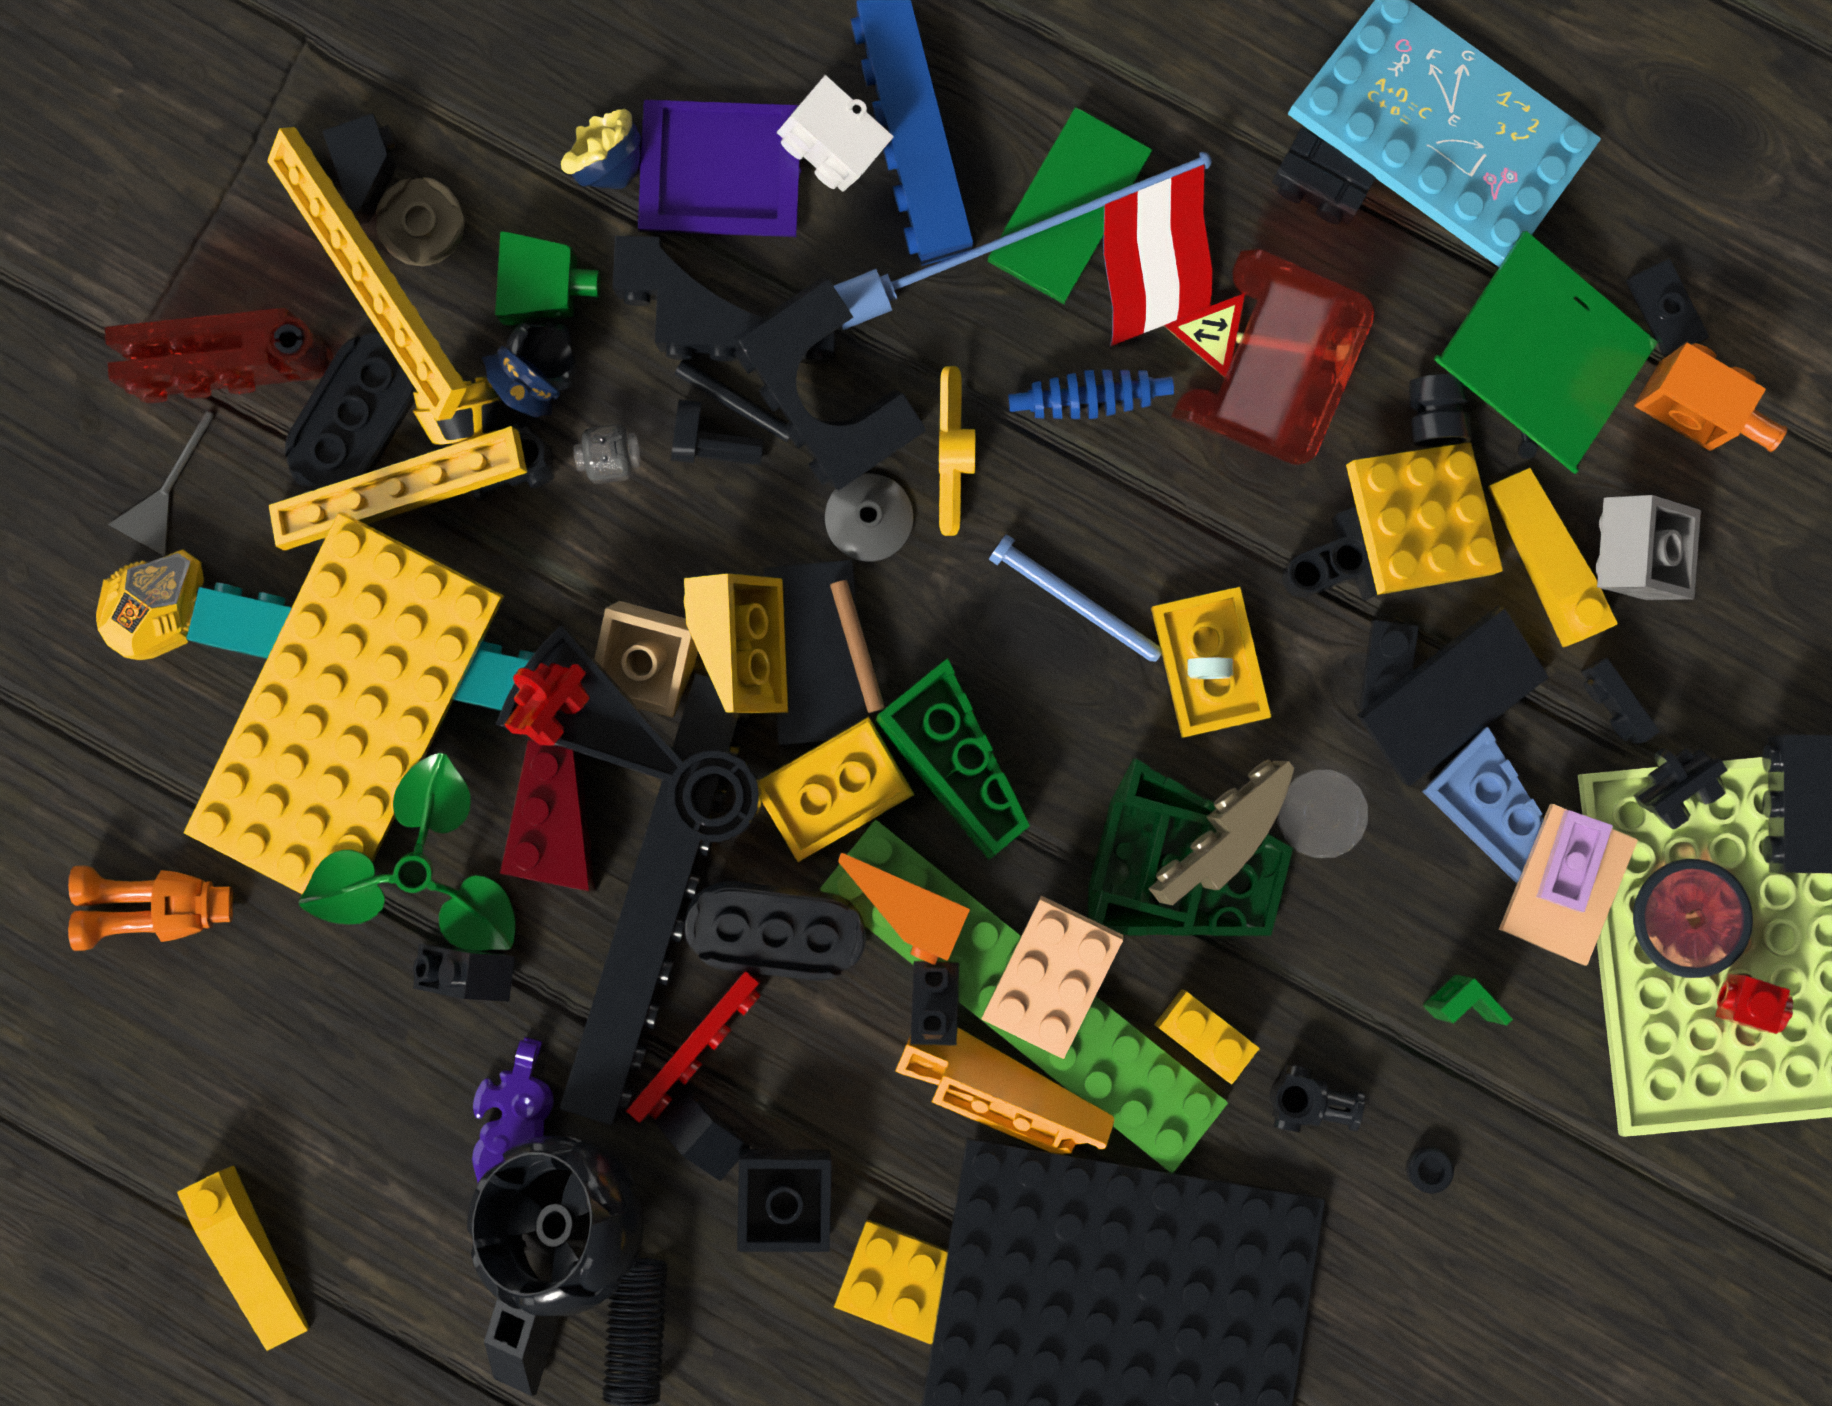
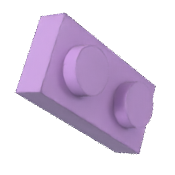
M1570 810L1564 811L1536 897L1578 912H1585L1613 825Z

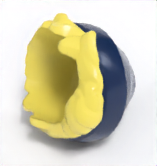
M618 109L612 113L604 114L603 118L593 116L589 120L590 125L587 127H576V142L572 149L563 156L561 167L565 173L571 174L580 186L622 189L631 183L637 173L640 162L641 136L632 121L631 113L626 109Z

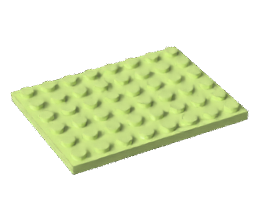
M1762 757L1723 761L1728 771L1720 777L1726 794L1714 803L1707 805L1699 802L1695 795L1686 799L1683 803L1691 816L1687 822L1677 829H1671L1662 824L1653 813L1640 807L1633 796L1652 782L1648 774L1658 767L1578 775L1582 815L1613 825L1612 829L1638 839L1597 940L1617 1125L1620 1136L1626 1137L1832 1117V874L1769 873V863H1766L1763 857V842L1765 837L1769 836V818L1765 817L1762 806L1763 795L1768 790V772H1765L1763 768ZM1681 859L1706 860L1728 870L1744 887L1752 907V933L1742 955L1727 969L1704 978L1680 977L1658 967L1642 950L1634 930V904L1642 885L1656 870L1668 863ZM1686 869L1667 876L1654 888L1646 905L1645 924L1652 944L1666 959L1683 967H1703L1718 961L1732 948L1740 930L1741 916L1736 897L1720 878L1706 871ZM1728 973L1746 975L1790 990L1789 994L1793 998V1016L1789 1019L1787 1026L1782 1032L1773 1034L1757 1031L1715 1017L1718 1008V993L1722 984L1726 981Z

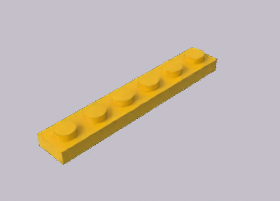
M510 426L269 505L276 547L285 551L326 538L337 513L343 512L364 524H369L525 474L527 469L519 431Z

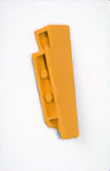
M957 1028V1046L910 1044V1035L896 1072L938 1085L932 1100L933 1103L1048 1152L1063 1155L1071 1154L1075 1145L1084 1143L1094 1145L1098 1149H1105L1114 1124V1117L962 1029Z

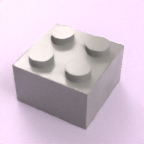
M1654 495L1604 498L1603 513L1599 520L1601 542L1600 555L1596 563L1597 588L1644 600L1694 599L1701 510Z

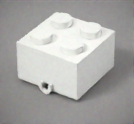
M826 75L776 132L783 138L781 141L782 146L797 159H802L803 157L817 168L814 172L820 181L831 189L838 187L841 191H845L860 178L894 137L866 112V104L862 100L850 98ZM854 105L861 107L860 113L855 114L852 108Z

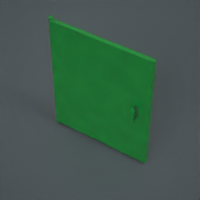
M1523 231L1442 355H1436L1434 360L1572 473L1576 474L1579 471L1577 465L1658 342L1530 233ZM1574 297L1578 299L1582 304H1584L1586 306V309L1580 303H1578L1574 299Z

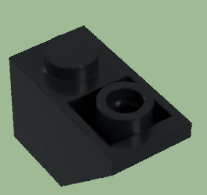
M419 944L417 958L413 965V989L461 999L509 1002L515 956Z
M497 1298L484 1340L494 1379L530 1396L536 1395L560 1316L531 1315L521 1309L512 1308Z

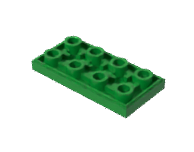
M1075 107L1000 238L1133 185L1149 159L1152 149ZM1104 206L993 250L988 257V262L1065 305L1104 237Z

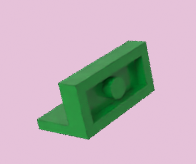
M1454 975L1423 1004L1435 1019L1453 1024L1471 1007L1489 1022L1507 1026L1513 1020L1475 978Z

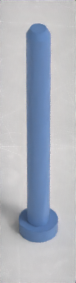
M1005 534L990 556L989 560L997 566L1001 561L1005 562L1147 660L1156 662L1162 654L1159 645L1014 548L1012 544L1015 539Z

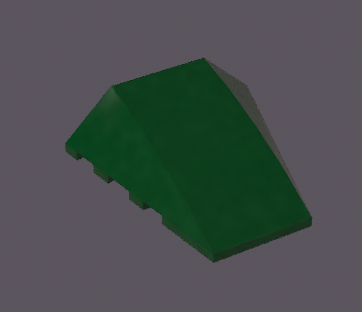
M1133 758L1110 801L1088 887V918L1122 935L1271 936L1293 848L1267 834L1251 858L1220 890L1207 889L1199 883L1175 904L1159 903L1149 890L1158 881L1156 874L1171 861L1178 859L1181 862L1192 853L1193 850L1190 846L1201 835L1208 831L1217 832L1206 818L1217 808L1210 800L1198 796L1184 788L1185 786L1163 776L1149 768L1145 763Z

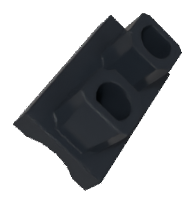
M1662 748L1654 754L1659 767L1648 774L1652 782L1633 796L1640 807L1653 813L1662 824L1671 829H1677L1687 822L1691 816L1683 803L1686 799L1695 795L1699 802L1707 805L1714 803L1726 794L1720 776L1728 770L1721 759L1716 758L1714 760L1700 749L1693 754L1684 749L1674 756L1670 751Z
M914 961L910 1044L957 1046L960 963L936 962V965L924 961Z

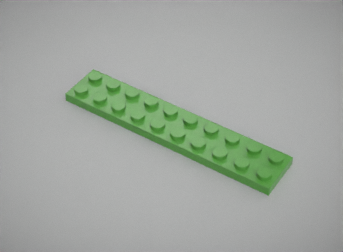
M875 819L847 855L970 909L948 961L939 957L937 962L960 963L958 1002L982 1020L983 1013L1021 936ZM839 864L819 890L839 895L851 902L859 911L864 926L912 965H914V961H924L910 954L913 946L903 941ZM1096 996L1064 1059L982 1020L1067 1090L1114 1117L1113 1127L1170 1173H1174L1228 1104L1225 1099Z

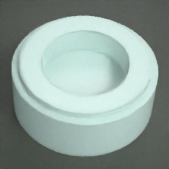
M1212 657L1187 660L1188 676L1192 679H1226L1233 676V659Z

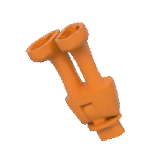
M86 865L73 866L70 871L69 896L75 906L151 902V911H74L70 916L68 927L69 942L74 951L92 949L103 937L114 934L156 933L160 941L165 942L201 932L204 928H212L213 923L232 922L233 889L231 886L213 887L212 881L204 882V880L194 876L164 870L160 871L155 880L114 881L104 879L93 867Z

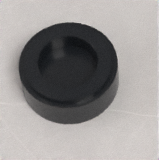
M1424 1146L1416 1149L1409 1156L1406 1162V1175L1410 1183L1418 1190L1428 1194H1435L1445 1190L1450 1185L1454 1176V1166L1450 1157L1445 1152L1432 1146Z

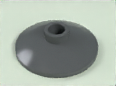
M867 473L862 474L839 491L836 489L833 491L825 510V525L831 541L843 554L858 561L875 562L892 556L906 543L913 526V509L908 495L895 481L883 475ZM865 508L875 509L877 512L876 520L871 523L862 521L860 518L861 511Z

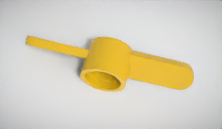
M946 366L943 368L940 383L939 526L944 536H955L960 528L961 474H975V429H961L962 377L959 368L956 366Z

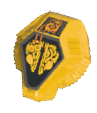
M182 549L148 563L143 560L140 563L137 561L134 564L130 563L129 566L125 565L124 568H119V571H115L114 574L110 575V578L104 579L96 612V622L106 644L123 657L135 660L152 659L187 644L188 640L186 638L196 602L197 591L204 583L202 562Z

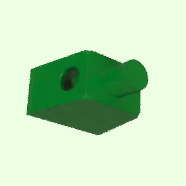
M500 232L495 316L503 325L571 318L574 314L575 296L599 297L601 286L600 270L577 269V256L572 247L510 232Z

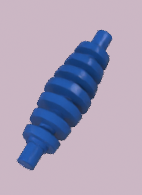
M1084 370V386L1078 387L1076 373L1066 375L1067 388L1060 389L1058 377L1049 379L1050 390L1042 391L1041 381L1033 382L1032 390H1028L1026 393L1008 394L1010 412L1030 410V412H1034L1035 418L1044 419V408H1051L1053 419H1062V406H1069L1071 419H1080V405L1086 404L1088 418L1097 419L1099 402H1104L1106 416L1116 414L1115 401L1122 400L1123 411L1127 412L1133 410V399L1139 398L1140 406L1144 408L1151 405V399H1154L1155 396L1174 395L1173 378L1153 379L1148 377L1147 370H1138L1137 381H1131L1130 371L1120 370V382L1114 383L1112 371L1102 370V384L1096 385L1094 370Z

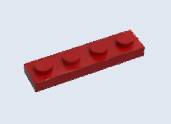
M745 971L626 1112L639 1123L648 1115L656 1120L673 1100L667 1094L678 1080L685 1085L702 1066V1063L696 1059L707 1045L715 1050L732 1031L726 1025L737 1010L744 1016L761 997V994L755 989L762 981L753 973Z

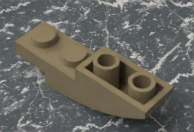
M1268 759L1260 763L1248 774L1250 781L1239 790L1236 788L1228 790L1214 802V806L1217 809L1206 818L1217 832L1208 831L1201 835L1191 844L1192 853L1181 862L1178 859L1173 860L1156 874L1158 881L1149 890L1159 903L1173 905L1199 883L1204 888L1220 890L1238 873L1262 843L1280 812L1294 771V767L1289 761L1271 762Z

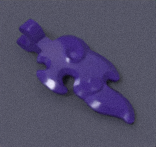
M524 1037V1040H520L515 1055L513 1071H502L500 1073L502 1082L498 1086L494 1085L491 1079L485 1078L476 1091L473 1102V1111L476 1118H482L485 1112L492 1107H498L502 1111V1118L483 1125L480 1131V1139L474 1147L472 1161L477 1182H479L487 1170L505 1160L502 1153L529 1139L544 1135L545 1119L553 1108L554 1096L552 1090L545 1082L532 1077L533 1069L542 1047V1041L529 1037Z

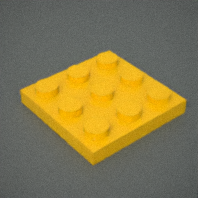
M1471 442L1358 459L1346 465L1377 595L1484 577L1503 571Z

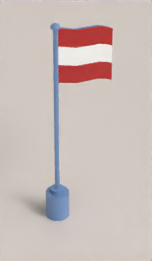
M1200 152V158L891 282L888 274L879 277L877 270L874 269L834 285V288L854 317L843 324L842 329H848L892 311L890 302L897 299L894 290L1104 206L1103 255L1113 309L1110 346L1210 306L1212 296V264L1203 214L1204 168L1208 169L1211 166V156L1206 152Z

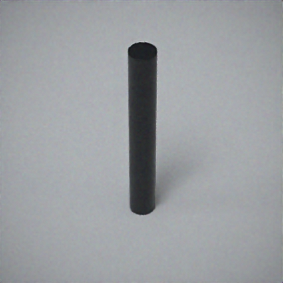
M684 359L680 362L675 371L676 376L784 442L788 443L791 440L783 428L788 424L786 421Z

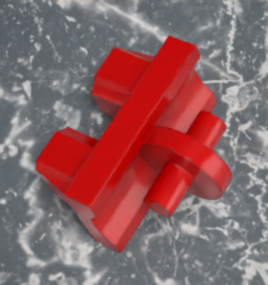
M540 663L535 671L519 668L513 676L514 683L520 689L513 699L519 705L504 725L512 734H526L539 745H554L564 733V727L554 717L559 708L566 714H575L590 699L580 683L586 674L585 671L578 664H573L570 668H566L556 663H551L549 667Z

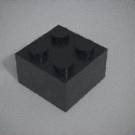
M739 1149L737 1252H830V1150Z

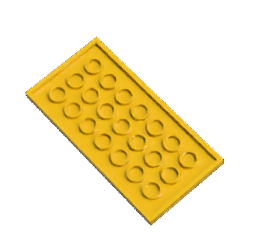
M343 512L337 513L186 826L184 834L301 894L306 889L319 863L336 851H358L368 856L373 862L395 819L393 810L395 790L404 775L415 764L425 758L504 596Z

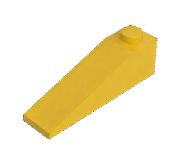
M1531 468L1488 486L1562 647L1572 645L1617 625L1618 623L1602 589L1597 588V580Z
M234 1165L178 1191L177 1194L196 1235L266 1351L308 1331L310 1328Z

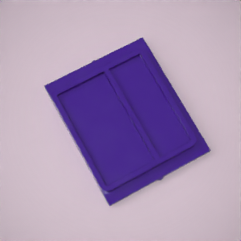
M644 100L641 162L639 163L638 231L797 237L799 175L801 174L800 159L791 155L782 146L781 141L783 138L776 132L799 105Z

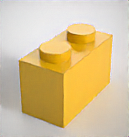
M1182 989L1154 1024L1230 1084L1234 1083L1260 1049L1195 997Z

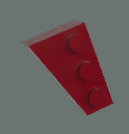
M528 740L500 874L589 892L596 891L580 752L557 745H539L535 741Z

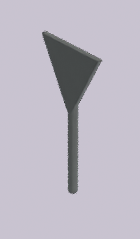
M212 410L205 412L162 488L109 523V526L166 556L170 492L213 419L214 412Z

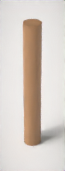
M848 581L835 582L830 587L868 713L883 710L885 705Z

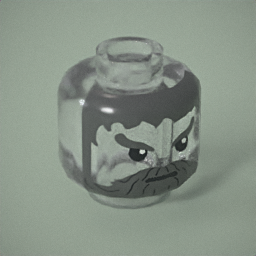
M623 424L587 428L582 434V444L574 445L577 471H586L588 479L593 484L628 480L633 476L634 468L641 467L636 433H629Z

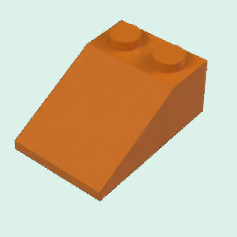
M841 853L838 860L840 865L903 941L913 946L910 954L933 965H936L939 957L948 961L970 909L852 856Z

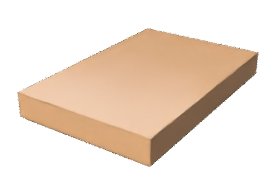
M1550 804L1499 930L1587 966L1638 839L1611 829L1585 912H1578L1537 898L1536 896L1563 813L1567 810L1555 804Z

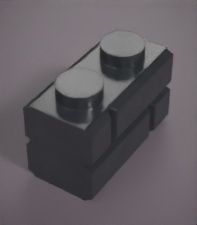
M1301 128L1281 163L1272 184L1279 187L1277 192L1286 200L1293 203H1301L1304 200L1318 208L1316 213L1323 220L1336 225L1342 221L1349 225L1376 177L1334 146L1310 131Z

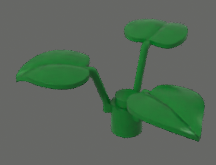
M444 753L431 755L415 764L404 775L395 790L393 810L397 821L406 827H420V832L414 852L404 855L395 866L394 873L375 876L374 864L365 854L354 850L336 851L324 858L315 868L298 902L302 909L319 919L337 924H360L375 917L384 907L385 896L378 884L396 883L401 890L408 893H417L427 887L431 891L435 890L452 897L440 909L439 926L445 939L454 946L475 951L509 950L513 945L515 937V916L512 904L505 890L496 881L485 876L473 875L464 880L459 891H457L453 887L432 879L434 873L432 861L423 854L429 829L440 834L452 832L465 822L471 808V796L467 783L454 767L449 757Z

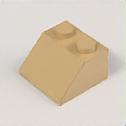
M618 601L605 608L594 659L639 709L673 718L694 669L698 649L686 625V618Z

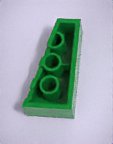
M947 658L879 713L875 724L987 859L990 860L1030 825L1005 774L1002 773L992 753L993 749L986 735L983 734L972 712L971 704L966 694L962 692L954 675L955 672Z

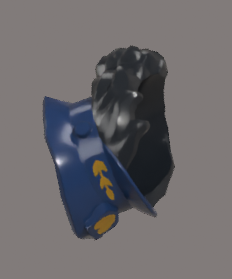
M550 320L539 325L524 322L515 328L507 340L506 347L501 346L497 351L498 354L482 358L486 368L487 380L507 406L533 418L552 415V399L556 400L561 393L559 391L570 388L574 383V377L577 375V361L571 352L572 340L568 327L563 323Z

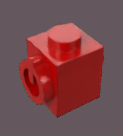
M1728 973L1726 981L1722 984L1718 993V1008L1715 1017L1757 1031L1777 1034L1785 1029L1789 1019L1793 1016V998L1789 994V989L1746 975Z

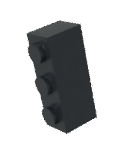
M1778 735L1768 737V745H1765L1762 754L1763 768L1765 772H1768V790L1763 795L1762 806L1765 817L1769 818V836H1766L1763 842V857L1765 862L1769 863V873L1832 874V735Z

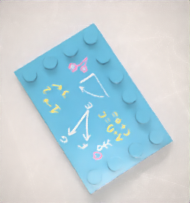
M1375 0L1288 112V115L1328 144L1340 150L1373 174L1376 179L1498 267H1500L1523 231H1527L1532 235L1601 140L1599 136L1410 0Z

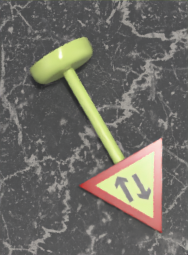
M1245 293L1163 325L1227 380H1229L1235 345L1239 343L1330 358L1332 360L1329 379L1332 384L1342 387L1347 385L1357 334L1356 325L1345 324L1341 326L1337 332L1334 348L1238 332Z

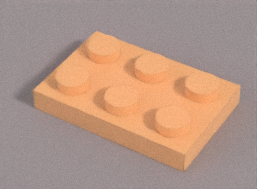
M1041 896L983 1013L982 1020L1064 1059L1123 942L1124 935Z

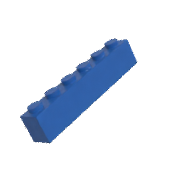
M911 0L856 1L857 17L850 18L856 45L863 43L865 45L868 59L861 60V65L867 87L875 85L878 101L872 102L875 120L883 127H886V130L894 136L883 149L888 170H897L900 185L893 186L899 212L907 211L911 227L904 228V234L910 255L918 253L921 266L947 260L972 250L973 240Z

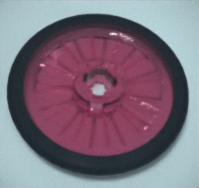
M1681 859L1662 866L1644 882L1635 900L1633 924L1642 950L1658 967L1680 977L1704 978L1727 969L1742 955L1752 933L1753 913L1744 887L1728 870L1706 860ZM1692 910L1700 917L1699 924L1697 923L1694 926H1691L1688 920H1686V914Z

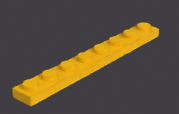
M295 127L279 128L267 160L436 421L451 419L467 389L462 377L456 372L441 349L439 342L433 337L417 309L412 305L398 284L396 277L390 272L377 252L373 242L369 240L354 217L353 212L348 208L334 187L332 180L326 175L313 155L311 148L305 143Z

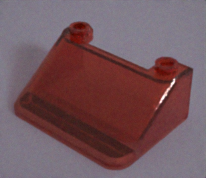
M1264 250L1240 251L1233 268V281L1241 293L1257 300L1218 395L1204 389L1189 390L1179 398L1171 417L1287 463L1304 464L1316 456L1372 326L1374 309L1370 300L1363 294Z

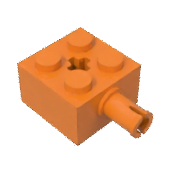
M1686 342L1662 359L1634 404V407L1709 451L1739 436L1741 433L1765 447L1767 451L1772 452L1781 443L1788 430V427L1785 425L1782 426L1755 410L1766 388L1755 382L1756 378L1753 374L1739 367H1728L1716 360L1717 355L1711 349L1697 343L1691 345Z

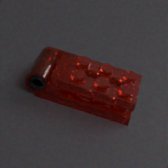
M286 308L105 327L106 345L120 353L123 358L129 359L126 361L107 362L109 381L124 389L126 393L140 398V401L144 403L165 402L168 400L167 395L184 393L186 398H206L212 395L211 390L228 389L229 393L245 394L256 391L255 386L314 380L324 375L333 360L330 346Z

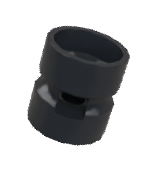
M1452 374L1429 375L1415 378L1409 382L1410 407L1418 411V415L1411 419L1413 445L1439 447L1462 444L1472 440L1471 417L1469 413L1463 411V406L1470 402L1469 388Z

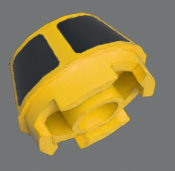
M476 377V383L473 384L471 381H463L467 389L451 419L436 421L418 391L413 392L417 407L413 412L432 444L452 443V445L497 431L501 398L491 386L487 377Z

